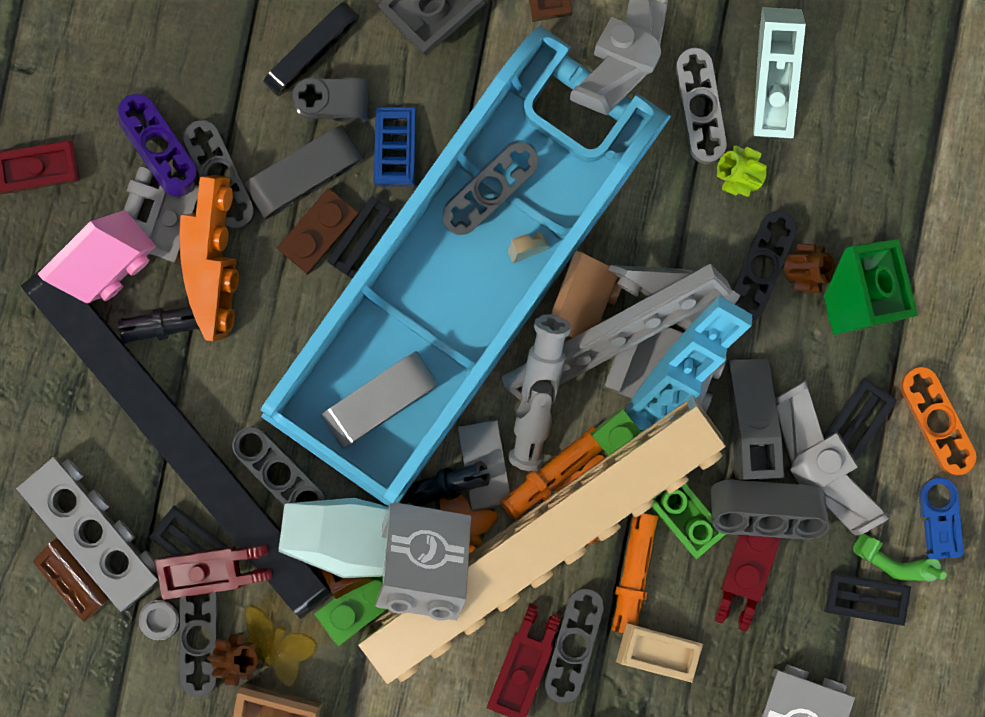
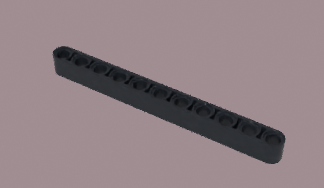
M42 267L21 285L22 289L237 546L241 548L266 544L267 554L260 558L248 559L257 569H271L272 579L267 580L300 619L304 618L332 594L330 588L310 564L279 552L281 529L134 354L123 344L122 340L92 304H87L42 280L38 275L44 268Z

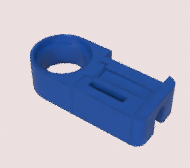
M945 478L929 479L921 486L919 491L921 517H927V520H924L926 548L930 549V553H924V555L930 559L960 557L963 555L964 550L957 488L950 480ZM935 484H941L949 491V501L941 508L932 506L928 501V491Z

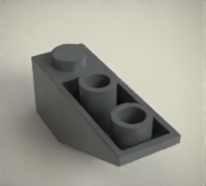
M769 359L729 360L735 480L784 478L782 437Z

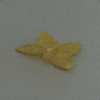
M248 605L245 619L250 636L244 642L256 643L254 651L257 654V659H265L264 663L268 667L273 664L275 674L285 686L290 687L294 685L299 673V661L308 659L314 653L317 645L315 639L304 633L291 632L284 638L286 631L284 626H277L275 632L273 622L264 611L254 605Z

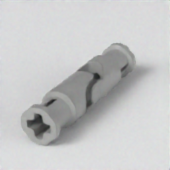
M541 315L534 322V329L537 334L535 344L529 349L521 392L523 399L517 411L514 433L517 437L515 447L510 450L508 459L513 466L525 471H536L544 465L545 456L542 450L544 441L549 438L552 425L551 404H554L557 398L565 361V354L562 351L565 337L570 335L571 324L556 315ZM545 380H552L551 385Z

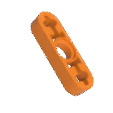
M925 367L909 370L901 379L900 390L939 467L950 475L968 473L976 463V452L938 377L932 370ZM917 374L919 379H928L930 385L925 388V392L929 400L937 395L940 403L931 404L920 411L918 404L925 403V400L920 392L912 393L910 390V386L914 384V375ZM933 410H941L949 418V425L942 433H935L928 427L927 418ZM956 431L958 439H953L951 442L957 451L964 450L966 452V456L961 459L963 464L961 468L957 464H948L946 458L951 456V451L947 443L939 447L936 440L945 439Z

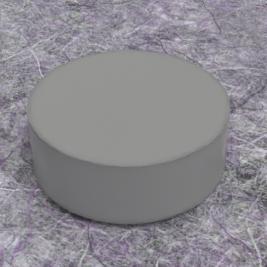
M167 600L151 601L142 608L139 614L140 629L150 639L165 640L177 632L180 626V613L177 607Z

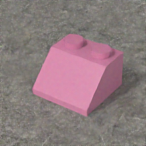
M123 210L90 221L38 275L42 280L87 304L100 298L108 301L123 288L120 281L128 273L133 276L149 263L150 260L146 256L156 245L129 213Z

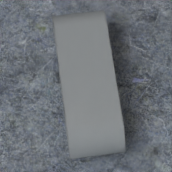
M415 351L323 412L321 417L342 449H344L435 389L439 384L418 352Z

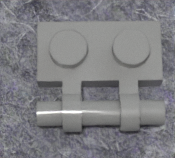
M139 166L134 181L130 180L126 192L130 194L124 210L129 213L156 245L149 254L177 264L180 256L181 214L195 213L199 186L195 185L194 189L187 195L173 196L165 192L161 185L159 189L149 186L153 174L149 169ZM144 199L154 201L147 223L137 220Z

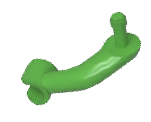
M866 534L860 535L853 546V551L856 555L873 563L897 580L930 582L937 578L943 580L947 576L946 572L941 569V564L937 559L926 558L907 563L892 560L879 551L883 543Z

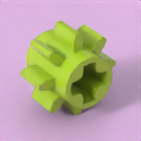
M734 146L733 151L723 154L717 165V177L725 180L722 190L735 196L741 194L746 197L750 196L751 191L758 190L766 179L767 165L758 162L762 153L749 147L743 149L739 146Z

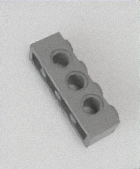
M52 457L16 489L120 612L126 611L159 583L155 564L156 559L147 550L141 553L131 542L135 538L133 532L121 519L116 523L105 511L110 507L97 490L93 489L89 492L80 482L84 475L69 458L63 462L59 457ZM66 489L71 490L77 500L75 508L68 513L61 510L58 505V497ZM90 520L99 522L103 529L102 537L96 543L89 542L84 536V527ZM117 550L124 552L129 560L128 568L122 574L114 572L109 563L111 555Z

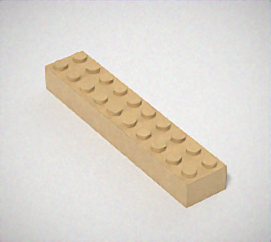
M692 396L469 554L466 601L457 621L450 619L435 620L426 615L408 612L399 614L389 610L365 627L358 646L386 684H389L396 678L400 682L405 681L420 669L418 663L429 655L433 659L441 656L453 646L451 640L463 631L466 635L472 634L486 623L484 617L495 608L502 612L520 599L518 593L530 584L533 588H537L553 576L551 569L559 563L565 561L569 565L587 552V549L584 547L596 537L603 541L612 536L621 528L618 522L631 513L634 517L640 516L655 504L652 498L663 490L670 494L683 486L689 480L686 474L698 466L704 470L717 462L723 456L720 450L726 447L721 433L695 397Z

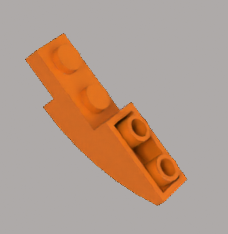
M219 175L200 177L196 213L181 214L180 259L183 280L196 323L204 339L207 341L228 338L235 321V313L231 309L233 293L236 291L239 283V272L236 269L237 259L222 257V252L228 243L229 233L225 224L227 211L232 204L233 192L229 187L230 177Z

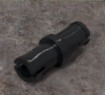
M191 306L164 311L163 308L153 309L152 314L126 319L121 318L118 321L119 329L128 330L136 328L135 330L120 332L123 344L154 337L164 340L169 338V334L200 329L195 318L186 320V318L194 317Z
M477 461L474 464L455 470L451 468L441 469L436 476L417 482L414 481L408 490V495L421 491L424 493L410 499L414 506L421 507L424 504L443 498L446 500L457 499L462 492L488 486L490 482L489 473L477 477L473 476L488 468L484 462Z

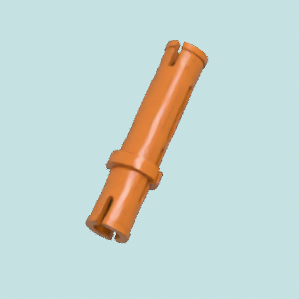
M594 426L590 427L580 438L561 451L536 473L534 471L528 473L525 476L526 481L499 501L512 519L516 521L541 499L545 501L552 496V490L603 450L590 435L596 429Z
M643 513L638 517L633 516L620 586H616L615 591L618 599L612 631L624 633L626 623L638 626L642 600H646L648 593L644 590L654 534L659 518L657 515Z

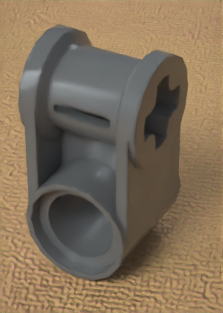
M345 77L335 79L305 78L294 87L292 94L294 107L298 114L304 118L328 119L340 122L368 121L369 80ZM308 90H315L316 97L322 98V100L315 101L314 107H307L305 100L300 99V97L307 96Z

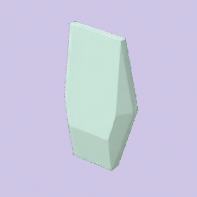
M357 498L285 503L279 552L342 578L382 577L386 549V538L381 537L382 524L389 507Z

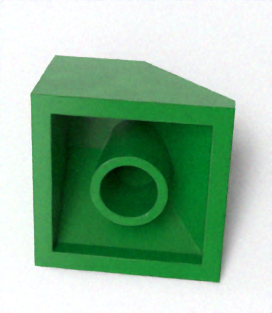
M899 239L856 245L845 249L824 295L827 318L831 324L833 335L858 331L918 316Z

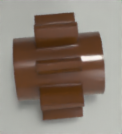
M797 244L798 253H791L786 258L784 266L785 276L790 283H795V291L821 293V283H829L834 275V260L830 254L825 253L824 246Z
M230 634L228 641L216 639V648L210 656H207L214 669L211 674L212 677H225V685L238 686L240 679L253 680L252 673L256 666L261 663L254 651L256 643H243V635Z

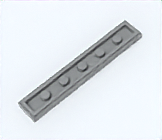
M709 264L566 341L562 350L565 354V361L559 385L709 306L718 296L724 298L730 295L732 291L729 282ZM526 364L502 376L504 387L519 400L523 399L521 392ZM545 380L551 385L552 380Z

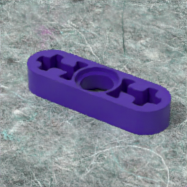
M140 94L125 97L118 107L120 127L163 190L173 196L187 195L196 185V166L149 98ZM131 110H135L138 114L143 113V122L146 126L143 131L142 124L135 116L130 117ZM159 137L166 140L169 146L165 151L155 153L146 147V143L152 138ZM173 159V167L177 173H185V180L180 181L177 177L171 179V166L168 162Z

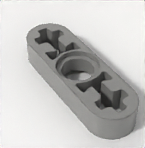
M690 48L679 56L675 69L690 153L696 161L702 164H712L722 157L727 146L713 63L709 54L704 50ZM689 58H695L698 64L704 63L705 68L699 72L700 85L708 82L709 88L697 87L689 92L686 91V86H693L694 84L691 71L684 72L683 67L688 65ZM699 95L709 98L712 103V112L705 117L695 116L689 106L692 98ZM712 121L716 122V127L710 126L708 128L710 140L718 141L719 146L713 149V155H707L704 149L698 150L697 144L703 141L702 128L694 131L692 124L706 125Z

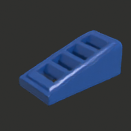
M376 107L375 187H415V107ZM384 119H407V126H384ZM384 134L407 135V142H385ZM384 150H406V157H384ZM383 165H406V172H383Z

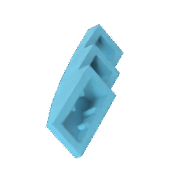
M718 296L668 350L624 409L636 426L644 431L692 396L696 399L701 394L702 382L726 360L727 348L752 326V314Z

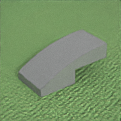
M497 420L458 427L464 466L482 461L488 469L480 471L473 476L477 477L486 473L490 475L488 486L469 490L472 512L502 507L499 501L506 497L510 490Z

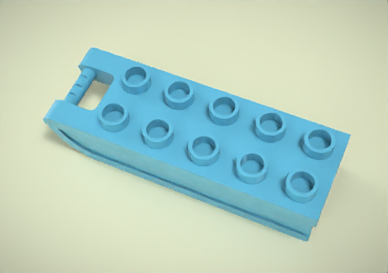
M538 25L522 42L494 78L260 409L263 412L262 418L388 507L390 503H400L570 262L575 250L577 251L671 118L669 114L639 93L635 95L633 100L625 96L608 114L617 122L596 149L584 148L534 112L533 105L553 77L573 90L592 73L568 56L573 47L541 25ZM523 140L532 144L538 155V167L533 175L472 232L465 235L450 232L443 222L445 204L509 143ZM516 150L510 154L513 162L505 170L501 163L495 167L506 176L509 184L516 180L510 176L512 170L519 165L524 169L529 166L527 162L529 152L526 150L521 154L517 153ZM489 176L480 181L478 189L482 196L492 199L501 193L502 183L496 177ZM472 191L465 195L471 199V202L464 209L461 210L457 206L452 208L454 217L451 221L456 224L459 221H463L465 224L469 223L468 213L475 205L478 206L479 211H483L486 208L476 201ZM538 232L543 233L550 249L513 264L507 252L512 239L525 234L530 235L531 238ZM417 351L439 386L356 442L342 449L321 417V414L406 356Z

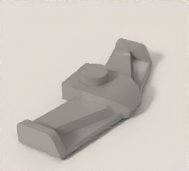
M629 0L625 22L613 17L610 18L594 51L595 56L605 60L579 86H576L571 91L570 101L608 115L647 74L653 72L662 53L660 44L668 0Z
M806 379L776 396L780 429L792 464L790 471L798 484L816 486L822 489L825 493L827 509L855 536L862 535L887 521L890 515L847 475V473L858 468V464L838 431L824 438Z

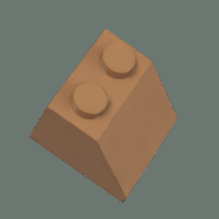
M576 250L551 315L559 316L571 324L570 335L565 337L567 341L605 321L606 319H603L602 316L607 303L615 306L621 291V287L617 285V276L608 270L610 266Z

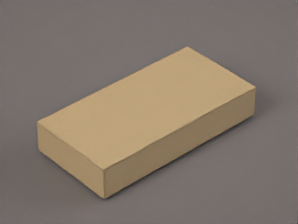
M626 623L616 662L693 683L703 644Z

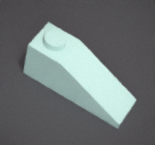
M762 7L757 58L754 136L793 138L806 26L802 9Z

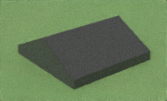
M383 0L378 7L408 42L426 56L486 3L484 0Z

